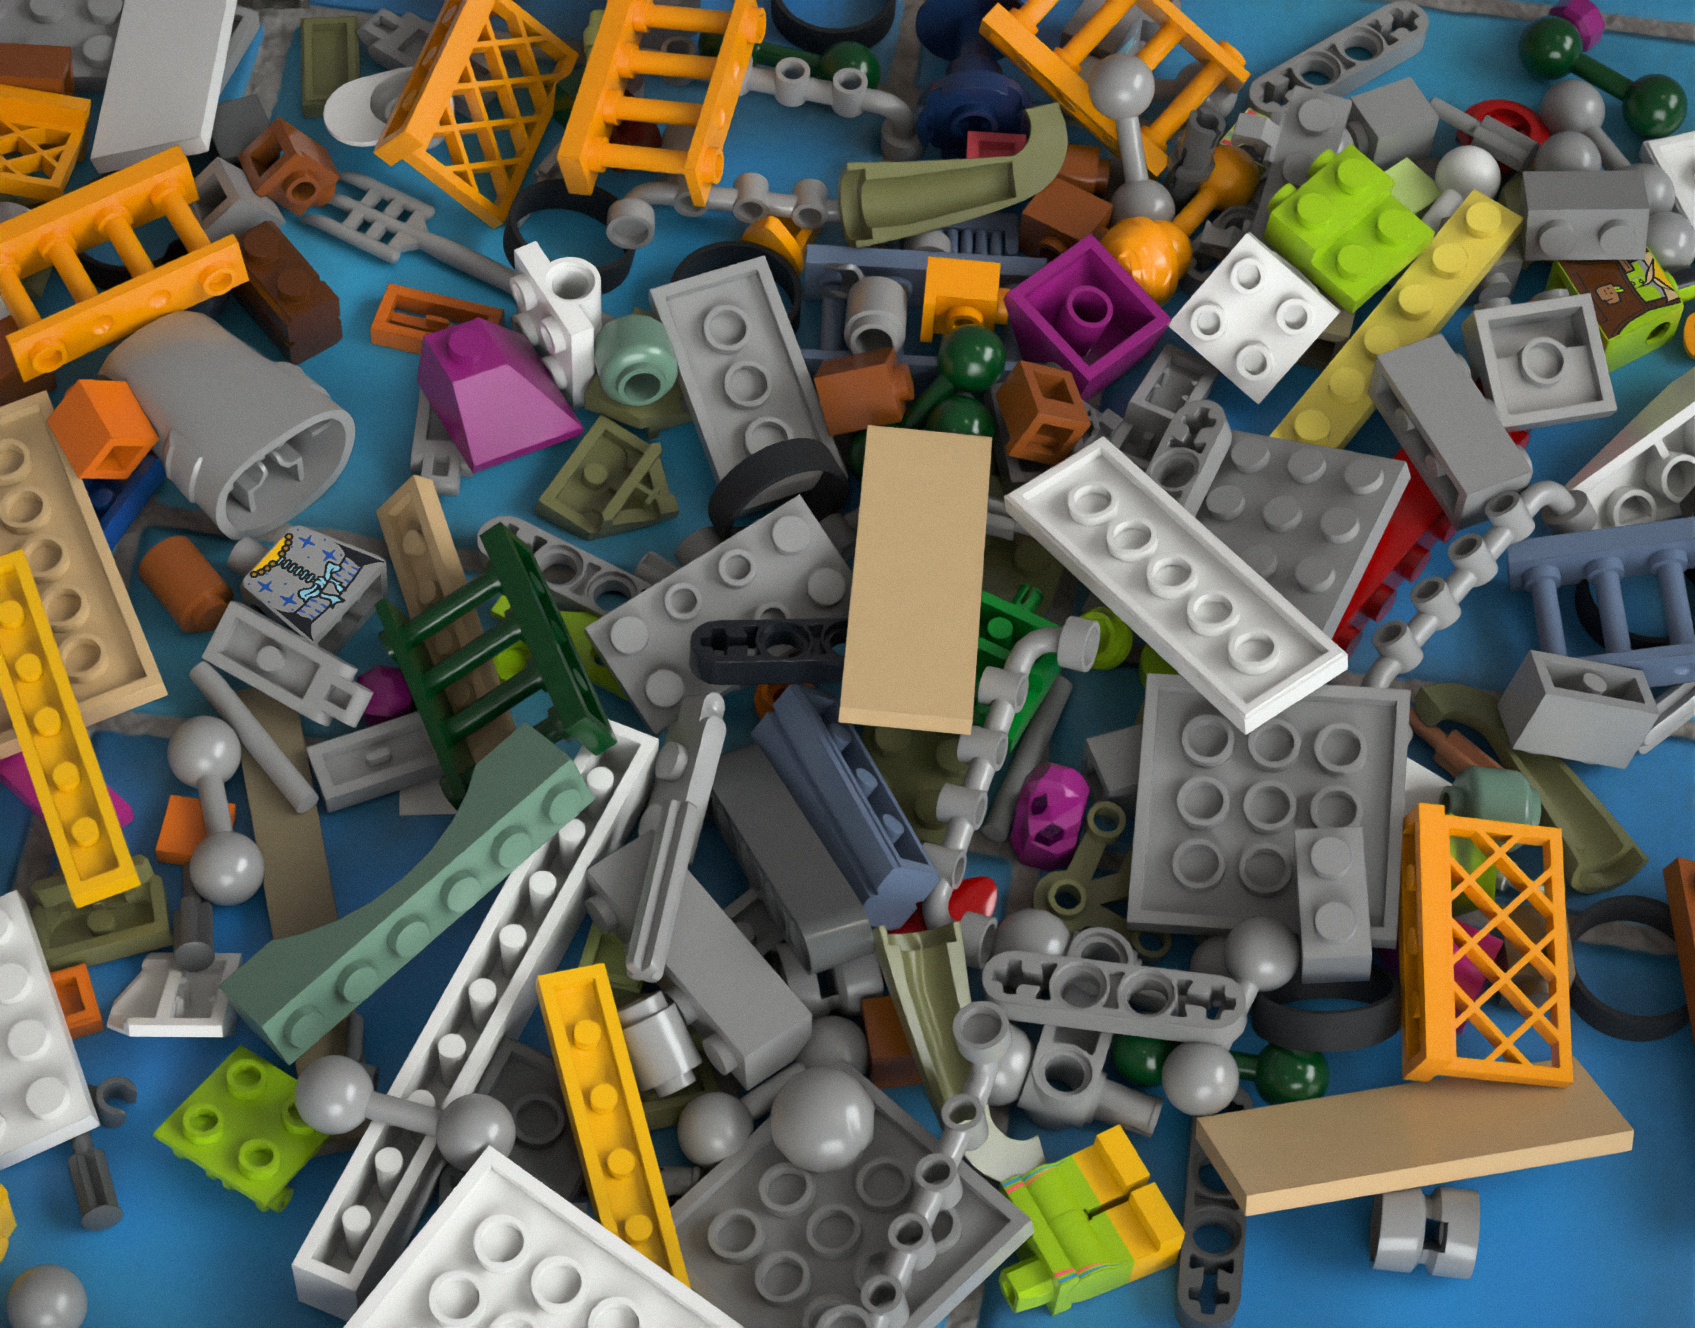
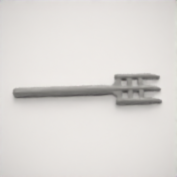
M350 171L338 172L341 177L339 181L350 183L367 191L360 202L348 196L334 193L328 204L350 213L343 223H339L329 217L306 214L300 217L301 223L319 228L392 264L399 260L401 252L422 249L437 260L513 295L510 288V278L515 276V270L450 239L429 233L425 222L432 219L435 215V208L367 175ZM381 199L390 202L383 212L374 209ZM404 209L413 213L405 223L397 220ZM364 220L372 224L365 234L356 231ZM387 231L395 235L388 245L379 241ZM601 311L602 328L607 323L617 319Z

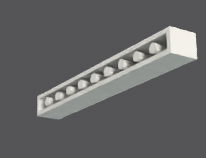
M608 719L618 743L598 756H595L582 745L574 759V763L595 800L510 873L387 1095L444 1110L455 1099L464 1095L474 1094L505 1036L518 1041L539 1002L535 989L537 976L556 971L588 912L585 901L590 898L586 870L624 846L651 796L656 778L655 761L659 753L658 738ZM375 1120L371 1121L291 1264L298 1301L345 1321L350 1320L401 1256L439 1186L441 1171L448 1162L443 1159L436 1137Z

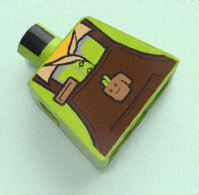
M1646 246L1645 260H1554L1545 291L1568 289L1569 296L1591 293L1608 371L1611 373L1662 347L1674 338L1684 309L1683 303L1695 299V272L1688 265L1663 271L1650 249Z

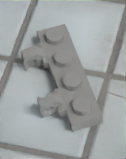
M1295 85L1286 114L1272 111L1270 119L1266 117L1239 113L1231 139L1232 147H1237L1241 143L1253 146L1258 154L1264 155L1263 166L1270 168L1254 222L1245 219L1242 230L1236 226H1231L1224 230L1213 227L1211 222L1207 220L1200 240L1199 254L1224 260L1247 232L1252 233L1271 251L1280 254L1263 239L1270 213L1266 210L1273 196L1284 185L1291 183L1298 189L1309 180L1307 172L1310 166L1325 150L1331 149L1338 154L1351 111L1352 100Z

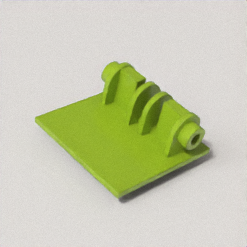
M241 1044L153 1133V1137L173 1149L175 1156L180 1159L186 1157L205 1169L206 1176L212 1180L219 1178L222 1180L223 1187L230 1191L236 1189L256 1202V1208L262 1212H266L271 1208L277 1213L282 1212L292 1199L294 1190L287 1186V1184L333 1135L314 1130L301 1118L295 1105L294 1093L297 1082L295 1078Z

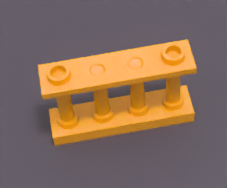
M608 0L557 154V160L568 193L591 196L598 173H604L607 167L685 175L693 206L705 207L712 184H719L722 178L724 168L722 150L754 44H760L764 39L766 30V13L764 8H758L756 0H735L732 11L657 5L653 3V0ZM652 28L724 34L718 57L639 50L643 33H649ZM637 74L710 80L703 104L624 96L628 80L635 79ZM622 120L696 127L689 151L609 143L613 126H619Z
M1027 0L1019 10L1013 7L1009 12L997 3L982 19L979 33L1055 102H1059V105L1122 161L1115 120L1105 117L1097 111L1089 97L1088 83L1078 74L1082 71L1079 64L1136 4L1161 27L1135 55L1142 59L1151 71L1159 65L1178 43L1204 66L1149 127L1145 125L1140 127L1148 178L1155 181L1168 168V155L1165 154L1168 150L1166 142L1185 123L1192 110L1196 111L1221 82L1236 95L1251 75L1244 68L1246 61L1237 49L1224 40L1216 43L1169 0H1106L1062 49L1055 47L1053 51L1035 36L1038 33L1036 25L1059 0Z
M179 145L0 223V296L19 330L5 337L23 382H27L44 373L55 371L68 362L135 333L162 316L179 310H185L214 296L225 294L232 288L249 281L240 246L234 234L211 243L190 209L189 204L200 199L188 159ZM166 215L187 249L188 254L155 268L133 229ZM110 240L133 279L99 294L78 259L77 254ZM54 265L76 304L42 319L20 280Z

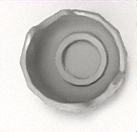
M816 1066L791 1076L776 1094L771 1107L770 1128L774 1144L797 1168L823 1174L848 1166L873 1141L874 1110L876 1106L863 1084L844 1070Z

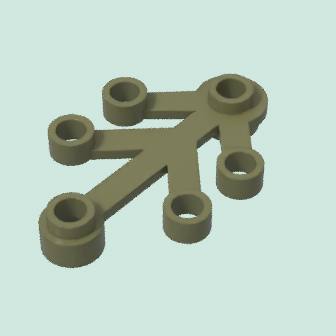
M1109 801L1098 802L1090 808L1085 818V835L1068 869L1051 872L1039 881L1032 896V909L1046 910L1060 918L1071 935L1074 930L1081 932L1094 927L1112 929L1121 934L1130 943L1133 950L1138 951L1137 958L1142 960V964L1155 965L1161 962L1169 951L1172 943L1171 933L1127 930V919L1103 907L1123 900L1128 901L1133 843L1118 873L1091 880L1105 847L1118 841L1126 825L1125 813L1117 804ZM1102 815L1107 816L1113 820L1116 829L1104 832L1096 827L1094 818ZM1060 892L1070 893L1075 897L1077 907L1073 909L1060 907L1055 900V895ZM1143 934L1154 935L1160 941L1161 949L1158 951L1144 949L1140 944L1139 936ZM1192 935L1193 939L1199 944L1211 937Z

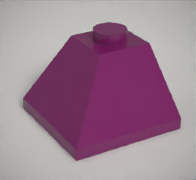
M478 317L423 337L416 381L472 473L582 435V424L527 336Z

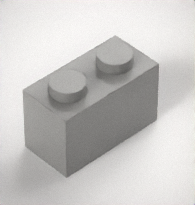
M1522 171L1519 215L1524 218L1520 233L1524 261L1645 260L1650 207L1643 171Z
M1529 650L1497 703L1512 749L1534 755L1543 754L1577 760L1590 765L1599 764L1626 769L1660 716L1642 670Z
M1363 826L1294 829L1293 861L1301 983L1370 981L1372 946Z

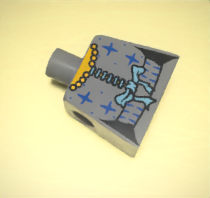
M301 525L290 527L271 549L246 536L234 546L228 559V568L244 577L240 585L242 603L335 656L376 611L374 604L389 597L385 559Z

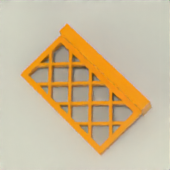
M445 0L373 153L389 166H393L403 159L488 226L495 229L505 222L512 202L518 193L552 117L556 83L571 74L579 54L512 0ZM491 10L506 21L511 38L496 40L489 20ZM539 47L557 62L552 74L540 75L532 48ZM500 51H516L524 77L508 78ZM484 53L492 80L476 81L469 60L471 54ZM528 88L535 109L533 116L521 117L512 89ZM496 91L505 119L489 120L481 93ZM464 95L473 122L456 123L449 101L451 96ZM509 130L516 151L514 158L502 159L493 131ZM477 133L485 161L469 163L461 135ZM431 138H445L453 165L444 166L426 152ZM490 173L497 194L494 203L479 193L473 174Z
M0 84V193L49 202L62 196L76 162H83L88 152L91 99ZM19 151L23 155L9 160L2 156L3 154ZM42 171L50 179L27 176L26 174Z
M1419 802L1403 818L1398 906L1402 1079L1429 1082L1436 1075L1567 1088L1573 1083L1562 829L1445 815L1444 805ZM1449 836L1469 838L1488 859L1469 875L1450 855ZM1495 841L1506 842V843H1505L1504 845H1502L1501 847H1499V846L1495 843ZM1515 844L1542 846L1543 874L1534 882L1506 854ZM1493 864L1521 893L1503 910L1475 881ZM1451 879L1457 885V887L1452 892ZM1543 883H1544V894H1543L1542 891L1538 888V887H1539L1541 884H1543ZM1462 892L1490 920L1473 938L1452 918V901ZM1525 899L1546 920V936L1536 945L1508 916ZM1494 927L1523 955L1506 973L1477 944ZM1453 942H1454V943L1456 944V946L1460 949V950H1458L1454 955H1453ZM1546 945L1547 957L1541 952ZM1464 955L1493 984L1475 1002L1454 981V964ZM1528 962L1548 982L1549 999L1539 1008L1510 980ZM1497 991L1526 1019L1508 1037L1479 1008ZM1455 1006H1456V1007L1461 1011V1013H1462V1014H1460L1456 1019H1455ZM1548 1010L1550 1013V1021L1543 1015ZM1466 1019L1495 1048L1484 1060L1457 1057L1456 1029ZM1531 1026L1551 1046L1552 1067L1532 1065L1513 1045ZM1500 1055H1502V1057L1507 1062H1499L1494 1060L1498 1058Z

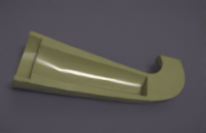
M1059 102L1021 110L1028 121V136L1023 148L1012 156L907 162H847L842 166L839 173L838 203L842 230L848 245L857 249L919 235L1001 210L1025 201L1042 191L1059 173L1067 152V129Z
M1436 683L1420 688L1415 696V710L1421 722L1427 727H1434L1440 721L1450 720L1471 727L1489 742L1505 769L1522 772L1529 781L1531 788L1537 789L1541 799L1539 826L1562 829L1564 874L1570 886L1576 891L1585 894H1596L1613 890L1627 883L1647 864L1649 858L1607 808L1560 757L1543 754L1534 755L1512 749L1497 707L1499 700L1483 691L1457 683Z
M951 922L935 929L904 934H887L886 925L877 926L872 929L875 952L926 1094L942 1131H944L945 1127L941 1116L942 1107L950 1097L960 1094L971 1064L970 1061L960 1054L953 1034V1021L956 1014L964 1006L972 1003L961 922ZM987 1101L984 1113L989 1128L988 1138L979 1148L965 1151L962 1160L980 1176L996 1183H1000L1018 1174L1021 1177L1030 1170L1047 1164L1038 1134L1032 1136L1029 1140L1023 1141L1005 1136L993 1123ZM965 1120L959 1124H966L972 1120Z

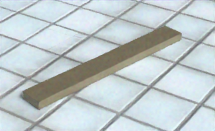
M256 688L234 691L313 789L299 712ZM241 743V764L255 842L263 855L265 863L263 887L273 940L302 934L337 921L338 915L317 805L305 813H298ZM355 1009L295 1060L298 1078L302 1071L316 1059L328 1055L344 1056V1052H346L347 1018L350 1015L356 1014ZM363 1052L362 1063L366 1064V1063H365L364 1052ZM366 1118L357 1128L347 1133L333 1135L313 1157L355 1150L372 1120Z

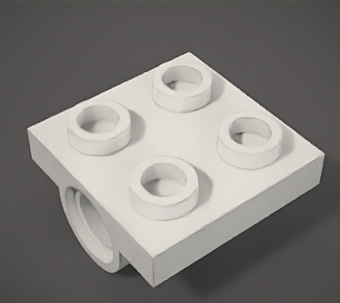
M1247 232L1173 317L1169 327L1259 405L1341 311L1321 295L1317 287L1292 263L1277 252L1271 251L1252 233Z
M534 241L514 250L515 276L510 278V288L516 301L517 314L511 318L512 327L515 332L527 336L574 411L585 406L584 394L594 378V373L597 371L594 361V341L597 333L602 329L601 277L593 264L581 258L563 257L550 262L538 243Z

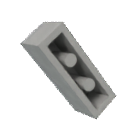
M1442 333L1376 356L1367 394L1456 531L1489 520L1485 513V506L1491 498L1499 493L1515 491L1520 495L1521 492L1528 488L1533 474L1532 463L1528 453L1521 445H1515L1502 425L1500 413L1496 405L1490 399L1483 397L1471 378V372L1466 360L1459 353H1454Z

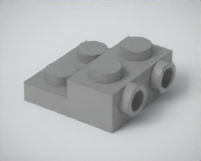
M1553 289L1532 297L1533 302L1511 305L1510 298H1494L1475 305L1474 311L1461 324L1474 383L1482 382L1485 399H1490L1496 405L1500 413L1502 425L1507 433L1610 417L1617 411L1591 293L1569 296L1568 289Z

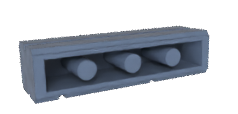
M800 683L789 685L773 704L774 712L766 713L751 732L753 740L762 749L860 900L870 925L873 927L886 925V929L891 931L900 929L917 909L916 903L924 901L941 881L939 874L854 726L850 723L838 722L840 702L835 693Z

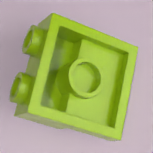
M1350 144L1338 155L1331 149L1325 150L1310 166L1307 172V177L1309 178L1307 182L1298 189L1291 183H1288L1273 196L1266 209L1270 216L1263 239L1346 311L1353 314L1431 245L1435 231L1391 195L1395 180L1355 146Z

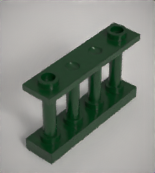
M501 522L479 535L490 559L483 565L485 571L414 618L410 619L385 598L374 604L384 627V630L379 632L381 644L391 659L399 664L445 774L439 780L440 787L449 803L457 811L468 791L473 771L477 764L465 738L541 689L549 693L553 706L547 710L549 717L533 726V728L553 744L562 739L567 742L576 739L595 756H598L618 743L532 549ZM500 592L503 596H506L510 604V608L504 612L506 619L434 665L424 641ZM521 640L524 644L528 645L532 656L526 659L527 667L456 714L454 713L445 692L446 688Z

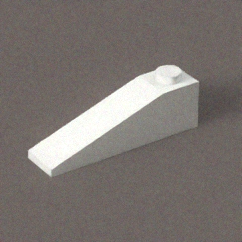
M1695 366L1669 384L1564 486L1568 491L1580 490L1587 495L1598 517L1592 530L1663 521L1682 514L1687 516L1695 514Z

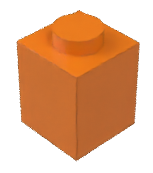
M78 379L65 392L63 400L46 420L79 479H127L159 440L157 433L127 381Z

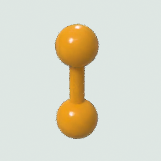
M1232 145L1217 146L1213 155L1215 166L1208 180L1200 183L1197 194L1172 222L1168 220H1152L1167 233L1174 246L1179 264L1178 281L1186 274L1192 262L1193 249L1189 237L1214 209L1224 211L1229 206L1241 204L1245 206L1258 189L1259 171L1257 164L1249 153L1239 147H1232Z

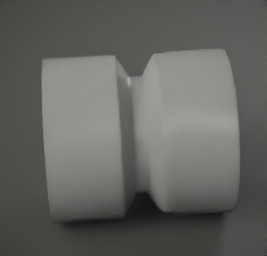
M787 942L772 946V968L812 1013V1021L823 1016H830L832 1011L836 1010L844 1018L859 1016L861 999L884 996L882 974L875 951L873 954L825 970L828 989L820 991L817 975H808L804 971Z
M1438 1186L1431 1195H1424L1421 1187L1375 1194L1369 1230L1370 1269L1411 1273L1417 1264H1424L1430 1276L1469 1280L1474 1270L1479 1242L1480 1198L1478 1190ZM1426 1218L1436 1220L1434 1240H1424Z

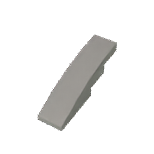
M1167 343L1130 399L1123 418L1124 420L1110 439V442L1145 473L1173 416L1187 403L1207 400L1220 371L1209 361Z

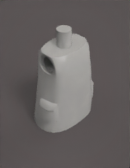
M184 310L169 313L145 325L135 333L108 344L114 350L107 356L97 374L98 380L127 381L159 437V440L151 449L164 464L167 478L173 481L190 503H196L221 532L231 540H241L246 536L251 538L262 536L293 519L320 498L337 480L347 465L355 440V424L351 415L331 400L326 389L304 374L302 368L287 362L271 361L225 330L220 324L204 313Z

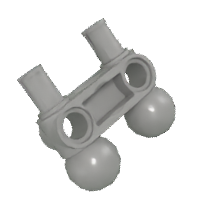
M1025 908L1008 915L998 925L991 949L992 957L1004 951L1019 950L1133 965L1142 964V960L1137 958L1138 951L1133 950L1130 943L1116 931L1109 928L1094 927L1085 929L1082 932L1074 930L1071 935L1063 920L1046 910ZM1013 976L1008 985L1017 989L1019 985L1024 984L1023 978ZM1050 979L1043 980L1044 990L1049 989ZM1077 981L1069 984L1063 990L1061 996L1071 1005L1085 1006L1092 1003L1098 997L1099 990L1092 983ZM1152 989L1137 992L1129 1001L1130 1006L1156 1012L1163 1009L1167 1003V999L1163 994ZM1180 995L1178 996V1017H1186L1185 1004H1188L1187 996ZM1009 1022L1012 1032V1043L1007 1053L999 1059L995 1083L988 1098L989 1106L1001 1107L1018 1101L1017 1107L1024 1109L1025 1114L1033 1123L1049 1130L1060 1131L1073 1126L1082 1129L1084 1123L1091 1124L1092 1119L1109 1125L1116 1126L1120 1124L1122 1129L1143 1135V1137L1149 1139L1151 1138L1164 1098L1155 1097L1106 1079L1107 1073L1103 1072L1102 1068L1113 1033L1042 1024L1036 1046H1034L1025 1031ZM1047 1080H1061L1067 1083L1073 1091H1058L1051 1087Z

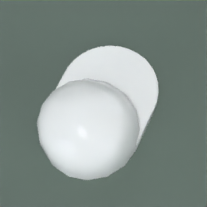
M413 67L397 68L362 77L339 87L331 94L324 106L323 117L328 132L335 139L347 145L358 147L375 146ZM451 96L449 101L455 117L454 96ZM431 138L426 151L438 146L445 138Z

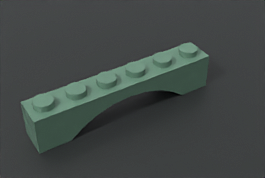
M525 722L475 765L468 791L453 821L431 851L405 877L373 901L337 921L302 934L270 941L219 985V988L245 1024L290 1066L595 800L574 761Z

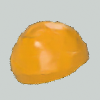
M1142 215L1122 219L1106 232L1099 243L1160 307L1167 304L1174 296L1179 278L1177 255L1167 233L1150 218Z

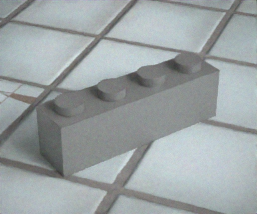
M653 828L586 870L590 898L585 901L587 911L593 922L604 934H609L612 931L625 945V956H627L656 834ZM687 869L663 976L656 983L664 992L663 995L667 1003L675 1002L686 1027L691 1024L704 1039L702 1041L703 1048L713 1066L722 1075L731 1072L748 1091L797 1059L803 1047L813 1037L812 1013Z

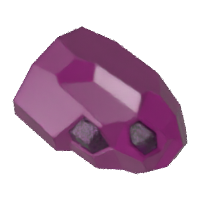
M1047 762L1037 765L1026 776L1016 806L1010 837V846L1022 865L1051 872L1071 863L1082 832L1090 787L1084 777L1075 769Z

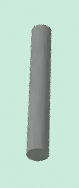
M208 661L198 663L191 670L189 678L221 718L234 729L241 743L298 813H305L312 809L319 800L316 792L216 668Z
M1057 676L1030 720L984 823L982 833L990 840L996 842L1006 840L1014 822L1016 806L1024 780L1039 765L1073 686L1068 679L1062 676Z

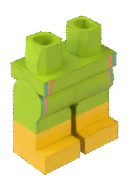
M1120 1124L1096 1135L1094 1144L1055 1163L1038 1166L1021 1177L1018 1174L1000 1182L998 1191L1032 1220L1034 1233L1015 1250L1021 1262L1001 1270L998 1280L1001 1292L1014 1313L1046 1304L1052 1316H1055L1070 1309L1072 1303L1094 1298L1176 1264L1186 1233L1156 1183L1148 1184L1150 1173Z

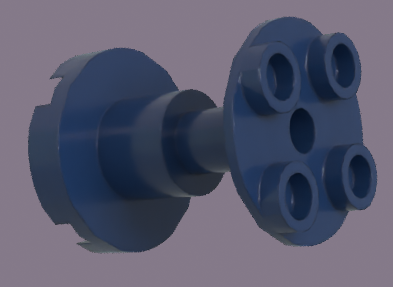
M926 0L917 12L915 28L919 41L933 55L951 62L945 70V77L932 82L919 96L916 104V133L918 139L927 149L928 142L934 147L941 149V158L944 160L966 159L968 131L1025 134L1027 140L1028 121L1021 110L1033 107L1030 95L1015 80L1003 76L1002 68L996 61L1005 58V56L979 33L982 19L997 3L1009 12L1013 7L1019 10L1024 5L1021 0Z

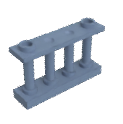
M807 244L804 300L822 301L819 349L801 348V353L816 393L814 377L822 362L853 355L852 351H843L847 300L829 299L820 293V289L837 291L842 283L840 273L837 270L824 269L823 266L825 264L849 263L858 266L864 276H882L898 283L908 284V307H923L928 256L1001 263L999 288H1009L1010 291L1046 266L1047 258L866 247L856 249L849 246ZM1009 315L1007 325H1001V341L1006 352V365L997 383H1003L1018 361L1023 360ZM941 334V341L946 334ZM903 344L902 348L896 353L898 364L907 363L914 385V399L908 400V402H915L940 375L937 367V357L904 355ZM1031 362V363L1040 364V365H1044V366H1045V363ZM985 391L971 393L976 400L984 405L983 396Z
M1695 516L1528 538L1518 543L1510 544L1506 548L1510 593L1527 591L1532 594L1541 652L1567 656L1556 589L1564 585L1579 584L1582 579H1587L1590 584L1595 585L1606 654L1576 658L1642 670L1650 688L1695 682V635L1683 573L1687 569L1695 568ZM1653 574L1659 580L1670 645L1632 650L1620 580L1625 577Z

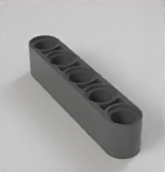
M752 743L722 753L718 762L706 813L804 971L808 975H813L873 954L875 947L872 928L864 907L757 743Z

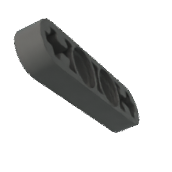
M1238 1086L1236 1095L1226 1108H1228L1229 1113L1253 1109L1254 1105L1249 1094ZM1191 1115L1181 1226L1186 1234L1178 1255L1174 1299L1175 1317L1182 1328H1230L1234 1323L1241 1300L1247 1216L1244 1215L1229 1190H1211L1201 1182L1198 1171L1212 1163L1195 1138L1196 1118L1203 1116ZM1204 1225L1220 1227L1230 1237L1231 1246L1222 1253L1211 1254L1205 1252L1195 1243L1193 1233ZM1204 1274L1216 1275L1213 1300L1217 1306L1214 1314L1201 1313V1305L1197 1301L1202 1288Z

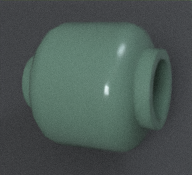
M626 315L607 323L597 333L594 341V361L600 386L610 399L625 405H648L665 396L674 386L678 376L677 359L673 345L660 321L646 315Z
M1467 766L1457 774L1452 786H1445L1439 799V805H1444L1445 814L1452 813L1459 817L1539 826L1541 799L1539 792L1536 788H1531L1529 781L1522 772L1516 770ZM1495 841V843H1496L1499 847H1501L1502 845H1504V844L1506 843V842ZM1515 844L1506 853H1513L1523 844Z

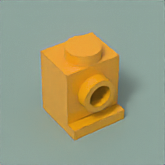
M928 256L920 342L932 343L933 333L947 334L952 329L964 324L983 325L993 332L995 324L1007 325L1008 312L1003 299L1010 289L999 288L1001 263Z

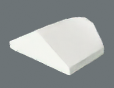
M151 952L142 962V971L113 1002L107 1021V1028L130 1037H227L236 1035L238 1013L219 988V985L243 965L242 953H214V962L210 967L199 972H188L180 969L175 964L174 953Z

